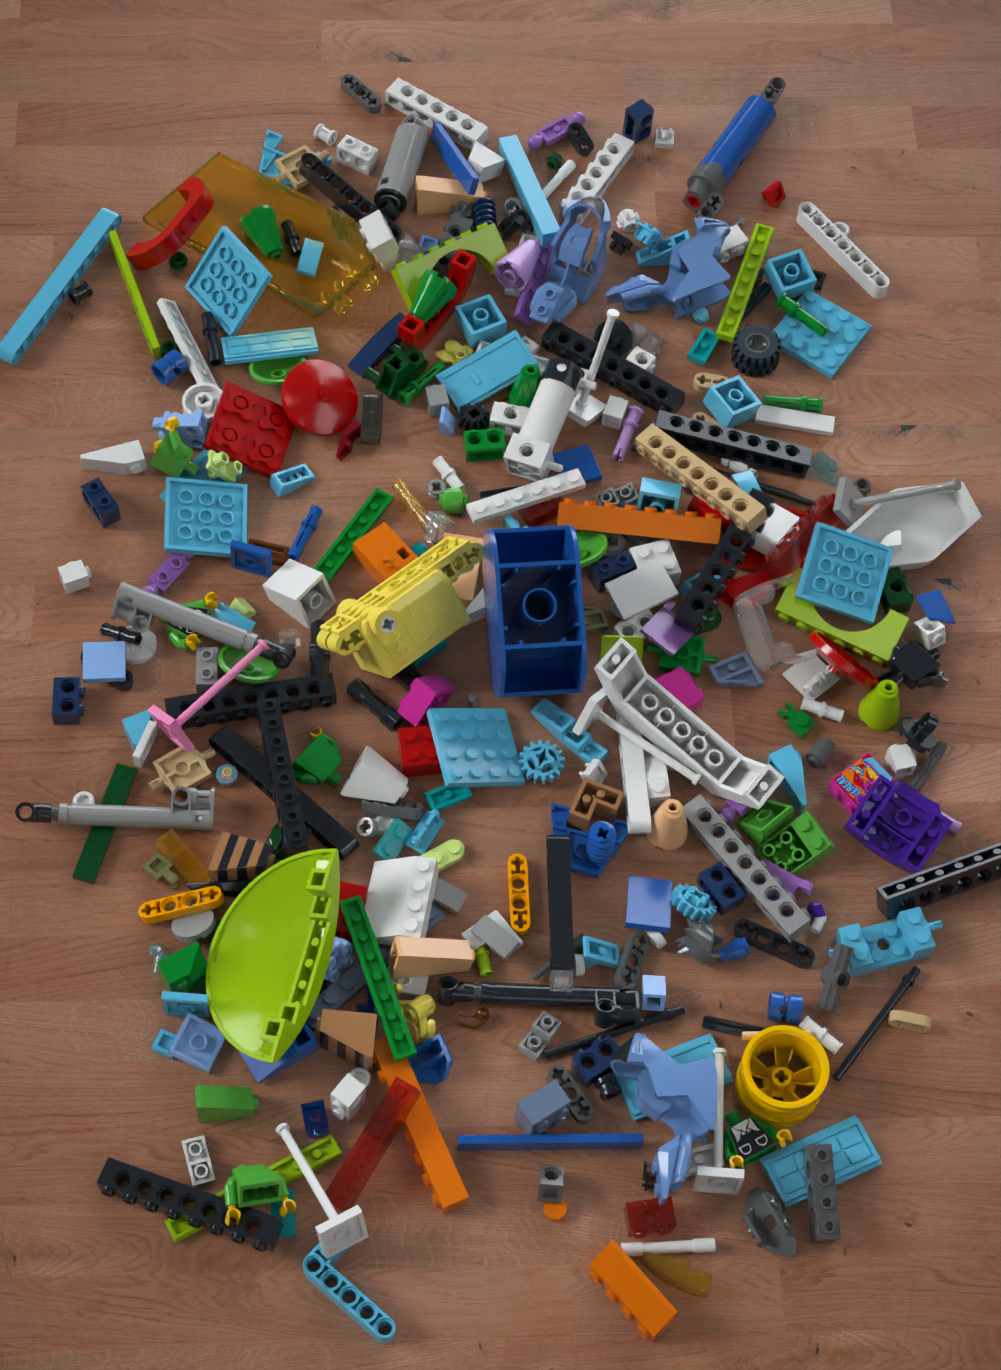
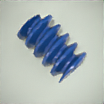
M598 821L591 826L586 847V856L591 862L602 864L611 859L617 835L613 825L605 821Z

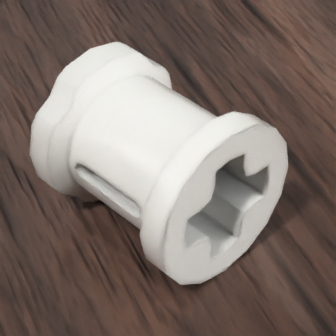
M322 123L316 126L313 133L315 139H321L328 146L334 144L338 135L337 131H331Z

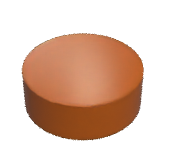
M563 1199L561 1203H544L543 1213L548 1220L557 1222L565 1217L567 1205Z

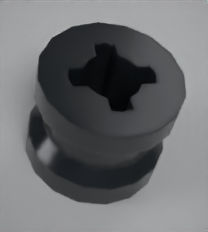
M615 1074L602 1076L594 1082L595 1087L600 1091L602 1101L610 1100L622 1092L621 1087L616 1084L617 1078Z

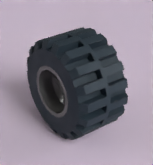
M751 325L750 328L746 326L743 330L740 329L734 337L731 360L734 362L733 366L735 368L738 367L740 373L745 372L746 376L750 374L753 377H757V375L763 377L766 373L768 375L771 374L772 370H775L779 363L782 347L780 337H777L775 331L771 332L770 328H764L762 325L760 327Z

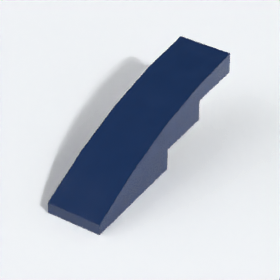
M399 312L388 321L347 365L348 368L364 379L363 372L368 366L372 368L374 365L378 366L388 354L389 347L394 342L399 345L402 341L398 337L397 326L405 318V315Z

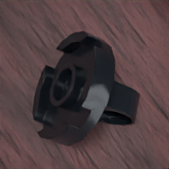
M509 201L506 207L510 215L499 224L498 231L504 237H509L522 227L525 232L530 234L534 230L530 220L526 218L523 210L514 201Z
M615 319L606 348L622 356L632 346V332L623 321ZM606 321L601 323L595 330L594 340L597 343L600 341Z
M930 712L925 713L919 720L906 716L898 723V733L900 736L904 734L908 739L906 744L913 750L922 754L926 751L929 753L936 744L932 732L936 728L939 719Z

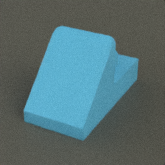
M586 935L583 936L586 969L596 964L610 968L618 967L620 961L619 945Z

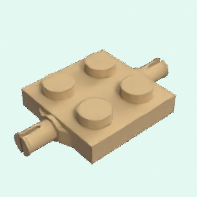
M304 145L276 159L275 166L281 173L273 176V181L277 184L285 179L296 190L310 183L299 173L303 154L312 153L320 160L329 157L328 151L324 150L316 154L307 145Z
M178 747L152 762L159 777L148 783L151 790L154 791L164 784L172 793L175 788L180 786L195 787L212 777V773L205 761L216 755L212 747L202 753L196 749L187 753ZM179 791V792H177L175 798L178 797L179 795L185 793V792H184V791Z

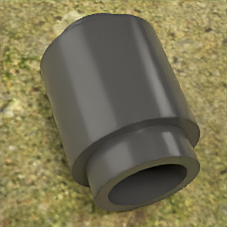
M826 737L818 739L806 754L807 763L813 768H823L833 755L835 744Z

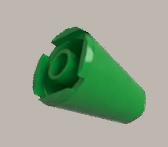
M260 205L251 209V214L248 216L244 214L240 218V227L267 259H279L284 250L274 208H270L269 205Z
M426 270L423 274L409 314L424 321L425 324L457 294L456 286L447 277H438V272L433 270Z
M528 364L522 367L510 390L509 404L530 408L542 377L540 369L536 365Z

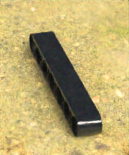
M312 153L303 154L299 173L359 225V220L379 210ZM382 213L395 237L397 245H399L402 235L401 228Z
M547 835L546 853L551 977H574L569 835Z

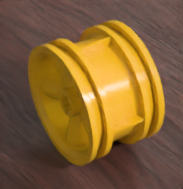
M778 1025L760 1031L747 1044L736 1072L735 1091L741 1106L750 1116L753 1115L757 1119H761L775 1127H790L804 1121L816 1108L827 1085L830 1071L828 1057L818 1040L800 1028ZM774 1052L775 1066L767 1068L756 1057L764 1053ZM794 1056L806 1068L793 1073L787 1066L791 1057ZM752 1077L763 1079L764 1088L759 1089ZM796 1085L813 1086V1092L803 1099H800L793 1091ZM772 1097L783 1098V1101L772 1099Z

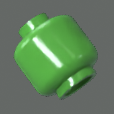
M447 488L443 491V494L439 495L440 509L444 510L446 514H462L465 511L466 504L469 503V495H465L462 488Z

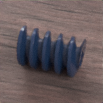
M485 197L476 200L472 205L474 231H477L476 226L485 222L488 225L495 223L497 228L495 201Z

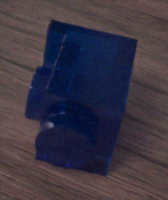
M324 1100L301 1104L306 1137L318 1139L329 1133ZM312 1118H320L318 1121L311 1120Z

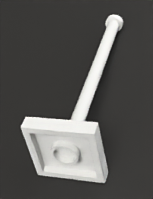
M615 309L607 311V320L586 380L594 382L615 319L619 317V312ZM583 387V390L580 389L578 395L574 398L567 417L586 428L603 414L606 404L589 395L591 389Z
M601 688L589 698L572 732L579 736L599 719L690 779L693 785H697L702 774H696L603 712V707L608 700L604 688Z
M725 1048L713 1049L717 1073V1109L713 1167L697 1166L692 1181V1191L738 1195L744 1180V1169L723 1168L724 1057L727 1055Z
M281 1123L276 1127V1133L283 1138L329 1220L315 1227L325 1258L327 1259L368 1238L363 1212L359 1205L339 1215L337 1214L289 1132V1125Z

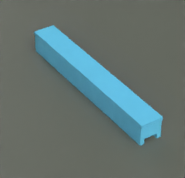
M517 135L499 138V154L506 159L505 168L542 248H546V244L552 243L560 227Z

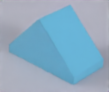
M147 710L122 720L124 731L133 751H135L149 720L155 722Z

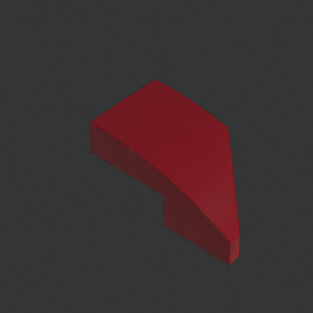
M357 420L353 421L342 434L336 458L339 461L352 452V443L361 436V424Z

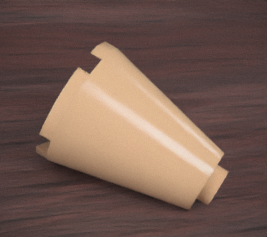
M668 799L651 816V833H646L653 846L670 851L676 850L685 843L689 828L682 804L678 800Z

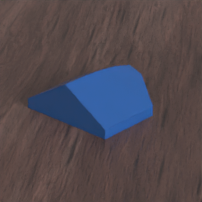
M940 589L916 597L930 621L938 620L948 624H956L955 618Z
M442 1033L415 1046L417 1056L408 1059L417 1081L436 1085L446 1080L453 1063V1058Z

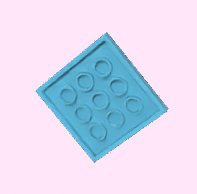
M221 226L186 283L185 288L206 311L213 313L214 320L229 336H236L273 275L227 226Z
M807 291L804 292L797 302L801 303L802 308L829 327L826 335L821 338L795 317H789L788 313L772 332L775 331L777 337L781 339V351L832 379L870 332L872 325L820 295Z
M166 477L164 552L231 558L230 543L232 539L247 543V484Z
M817 522L795 598L872 625L875 620L894 548Z
M429 708L426 712L446 787L522 786L525 783L524 775L521 773V766L518 764L519 757L505 708Z

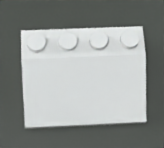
M412 856L374 862L365 910L378 944L392 946L394 937L397 936L426 937L439 874L436 858Z

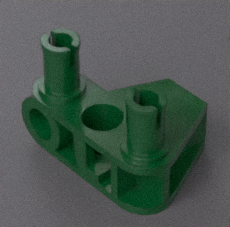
M396 342L389 347L388 351L392 355L383 363L380 373L371 366H368L363 372V377L373 382L376 390L386 395L390 400H395L397 398L396 392L403 390L409 381L416 380L428 365V360L424 358V354L416 349L407 351Z

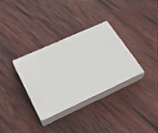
M660 558L604 585L623 621L664 603L679 594Z

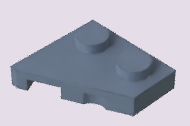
M745 651L708 667V672L717 687L761 688L764 685L762 678Z

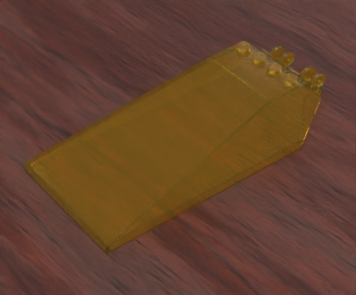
M218 152L190 176L200 178L214 196V204L208 215L184 246L204 256L221 226H227L273 275L264 291L312 318L325 315L331 308L343 315L346 311L343 304L349 308L354 305L351 297L347 296L352 289L358 285L362 290L369 291L372 287L369 282L373 284L379 282L378 276L372 272L376 269L374 260L354 219L221 152ZM183 183L143 215V222L163 232L186 203L178 192ZM260 205H269L270 208H274L284 250L282 256L277 260L267 259L239 224V220L244 214L248 216L251 214V209ZM283 221H292L296 233L299 234V242L302 249L305 238L324 243L315 278L296 273L300 257H292L289 245L285 243V234L281 227Z

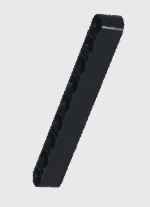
M224 725L208 739L211 747L274 802L266 759L228 726ZM297 787L306 831L327 849H338L339 859L344 861L360 846L358 840Z

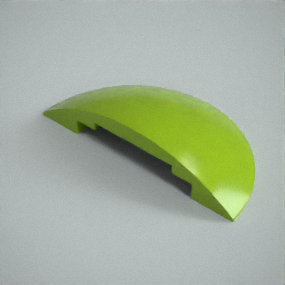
M338 849L306 851L288 857L271 866L250 882L237 896L216 930L206 967V994L209 997V1009L215 1024L228 1042L251 1058L275 1064L302 1030L319 995L330 961L337 927L340 891Z

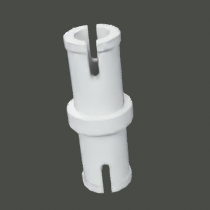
M442 456L437 457L432 462L433 466L442 475V480L447 482L451 488L465 489V485L456 475L455 469L451 468Z
M807 697L803 698L800 709L817 714V717L822 718L823 716L841 722L844 714L843 709L827 705L825 701L821 703Z
M808 1015L799 1025L803 1030H810V1034L831 1051L833 1055L843 1045V1043L827 1032V1028L820 1027Z

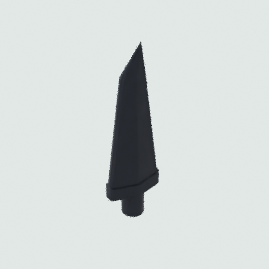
M249 879L186 883L183 885L192 891L217 886L221 889L224 896L237 898L248 886Z

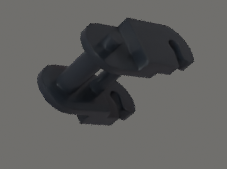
M644 1161L642 1180L645 1183H642V1187L646 1191L647 1188L654 1189V1184L648 1183V1178L656 1179V1176L649 1175L647 1172V1161Z

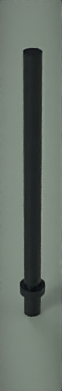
M913 966L908 974H904L901 984L832 1077L836 1081H840L890 1014V1011L893 1010L907 989L915 984V978L920 973L918 967Z
M683 1005L672 1009L668 1007L663 1012L641 1018L639 1026H634V1023H626L543 1050L544 1056L548 1059L591 1045L599 1037L605 1038L610 1035L613 1038L661 1021H672L674 1017L685 1014Z

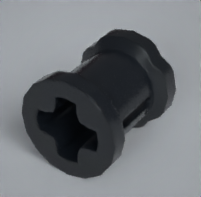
M81 281L79 286L73 290H68L67 294L72 303L78 305L87 296L91 297L93 291L86 281Z

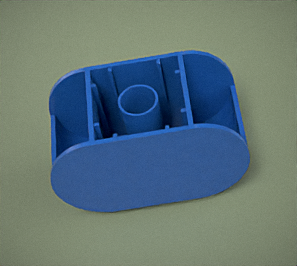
M572 525L486 529L483 537L484 556L482 558L489 669L495 697L582 693L587 673V647L580 554L574 527Z

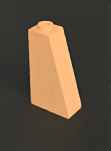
M416 176L415 203L417 215L449 213L451 205L456 206L457 202H464L472 209V205L476 200L484 197L487 198V191H483L482 183H478L475 195H468L458 180Z
M445 532L443 535V539L452 536L478 542L483 546V538ZM481 561L475 564L471 571L461 574L458 580L452 583L465 609L474 600Z
M394 937L388 956L392 979L470 971L472 962L475 961V952L473 948H470L469 940Z

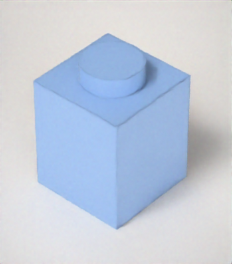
M643 975L641 1009L664 1011L666 1000L665 976Z

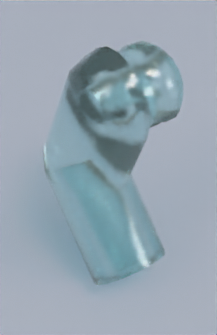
M152 943L149 946V954L155 955L152 972L159 973L157 962L166 958V954L162 944Z

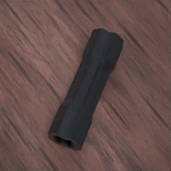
M355 678L348 685L346 693L372 712L391 732L401 726L404 717L371 691V688L360 678Z

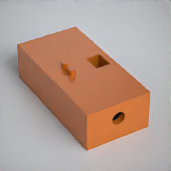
M385 522L353 543V557L378 584H381L418 558Z

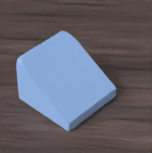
M442 406L439 432L440 434L453 435L456 419L445 406Z

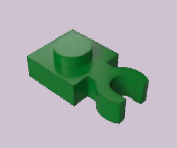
M789 702L785 705L789 712H784L782 709L778 710V716L781 719L788 720L786 726L801 739L816 725V722L802 709L798 712L794 711V706Z

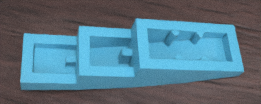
M545 697L531 710V714L553 736L584 762L591 763L593 758L603 762L609 756L608 750L593 741L592 735L586 730L579 736L572 732L576 719Z

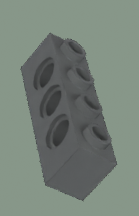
M451 215L450 220L445 223L444 235H440L438 241L439 248L445 246L444 241L453 237L455 240L460 239V234L468 230L473 232V220ZM457 252L447 253L437 261L432 270L438 272V277L443 278L445 276L448 278L450 261Z
M832 1144L808 1145L803 1148L811 1243L835 1242L841 1239Z

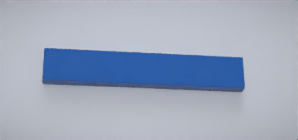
M434 122L430 140L467 194L475 195L479 182L478 176L441 123Z

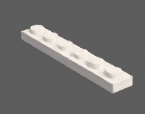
M160 298L156 302L160 313L164 317L175 343L179 346L182 356L189 366V371L197 382L196 384L210 383L218 386L176 302Z
M577 468L466 504V509L473 524H477L584 489L586 483Z

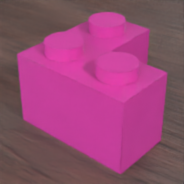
M437 673L416 678L410 685L411 690L400 701L401 706L397 712L415 727L425 725L428 721L426 712L429 708L446 705L455 687Z

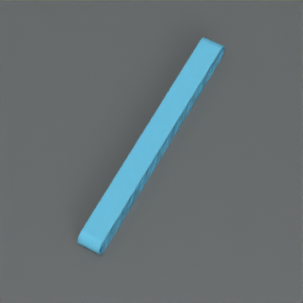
M104 207L98 212L0 342V360L11 365H16L66 299L68 296L67 291L75 287L109 241V231L119 228L122 215Z

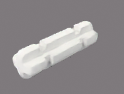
M721 458V464L726 467L730 466L729 468L736 473L751 470L754 477H756L757 471L753 468L749 469L748 465Z

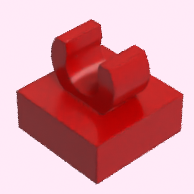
M775 181L766 190L761 192L763 199L768 201L770 207H776L786 198L781 181Z

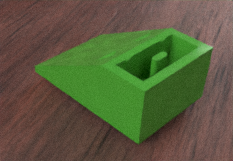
M808 811L756 848L762 859L770 861L793 875H797L821 862L837 850L814 815Z

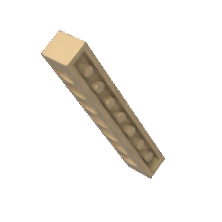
M654 424L648 426L635 438L636 449L643 457L647 456L655 466L663 468L668 476L675 477L683 487L691 489L696 497L703 498L711 508L718 509L724 518L734 521L740 530H746L751 534L768 519L764 505Z

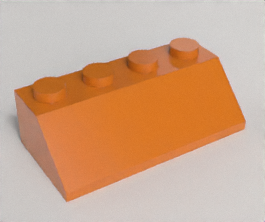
M614 1239L611 1240L590 1263L588 1269L590 1272L589 1276L595 1284L602 1285L606 1290L605 1295L611 1302H616L622 1308L621 1313L628 1321L632 1320L638 1326V1333L644 1339L648 1338L653 1342L673 1324L678 1311Z

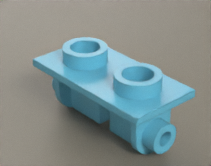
M637 221L640 226L634 233L635 239L644 243L649 248H655L660 240L664 243L666 242L661 238L662 233L647 222L642 224Z
M436 809L426 811L405 845L424 854L446 821L439 817L440 812Z

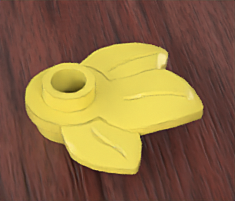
M448 340L445 342V349L436 351L435 355L441 361L452 362V365L472 355L473 349L469 345L462 346L455 340Z

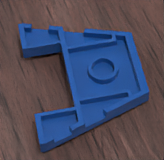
M552 803L551 821L553 835H569L571 872L598 879L610 860L602 864L591 862L586 856L589 833L567 828L566 824L571 807ZM614 819L613 827L617 835L612 857L628 836L626 821Z

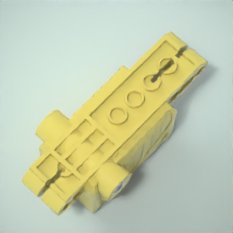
M452 536L446 537L358 600H343L338 605L336 615L320 626L321 631L317 635L318 646L343 656L353 654L361 669L392 678L471 621L452 583L457 581L461 574L471 571L474 565L482 560L484 556L483 546L478 542Z

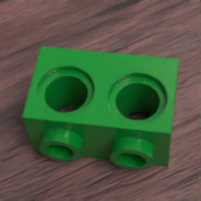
M503 428L464 431L463 446L466 462L504 459L506 444Z

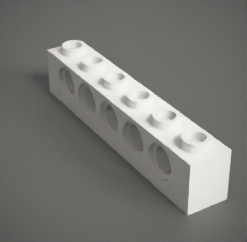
M397 78L385 91V103L407 116L413 113L417 114L423 123L431 129L434 122H440L452 141L472 151L475 142L483 145L488 140V127L485 124L476 121L469 115L416 88L407 81Z
M614 133L611 139H607L603 150H599L594 162L589 163L586 173L584 175L581 174L577 185L573 186L569 191L568 197L561 201L559 209H561L560 218L564 220L566 218L563 216L566 203L587 196L602 197L632 156L634 141L617 133ZM587 209L583 214H579L576 223L582 224L591 210Z

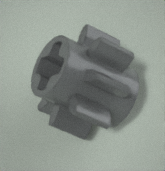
M457 202L456 206L451 205L449 218H451V215L471 219L472 209H470L468 204Z

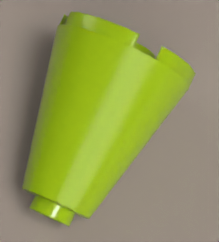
M891 680L881 681L861 700L858 714L860 720L864 721L868 728L876 731H887L898 722L900 718L899 690L895 682Z

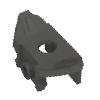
M756 1187L750 1191L745 1213L741 1216V1219L747 1222V1231L753 1239H757L758 1242L756 1244L758 1247H763L769 1252L790 1258L797 1253L796 1234L792 1229L793 1224L786 1215L784 1216L778 1199L774 1195L769 1194L765 1189ZM769 1215L774 1216L777 1221L774 1229H768L765 1226V1219Z

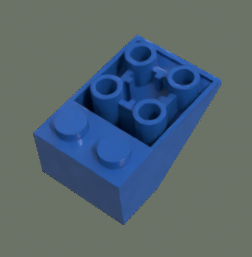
M305 1022L296 1039L275 1064L262 1062L247 1056L241 1051L239 1052L259 1084L317 1052L318 1042Z

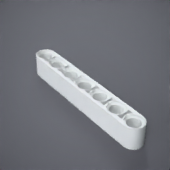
M801 203L796 218L797 223L871 297L875 299L884 298L890 283L889 278L813 203Z
M616 712L617 722L642 737L635 727ZM618 733L628 834L651 833V815L643 748Z

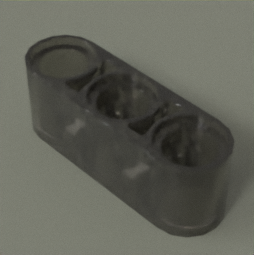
M363 394L361 444H381L383 394Z

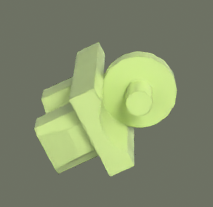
M213 450L208 451V463L206 464L208 476L212 479L220 477L228 483H236V475L242 473V463L237 460L230 462L228 455L223 451L219 453Z

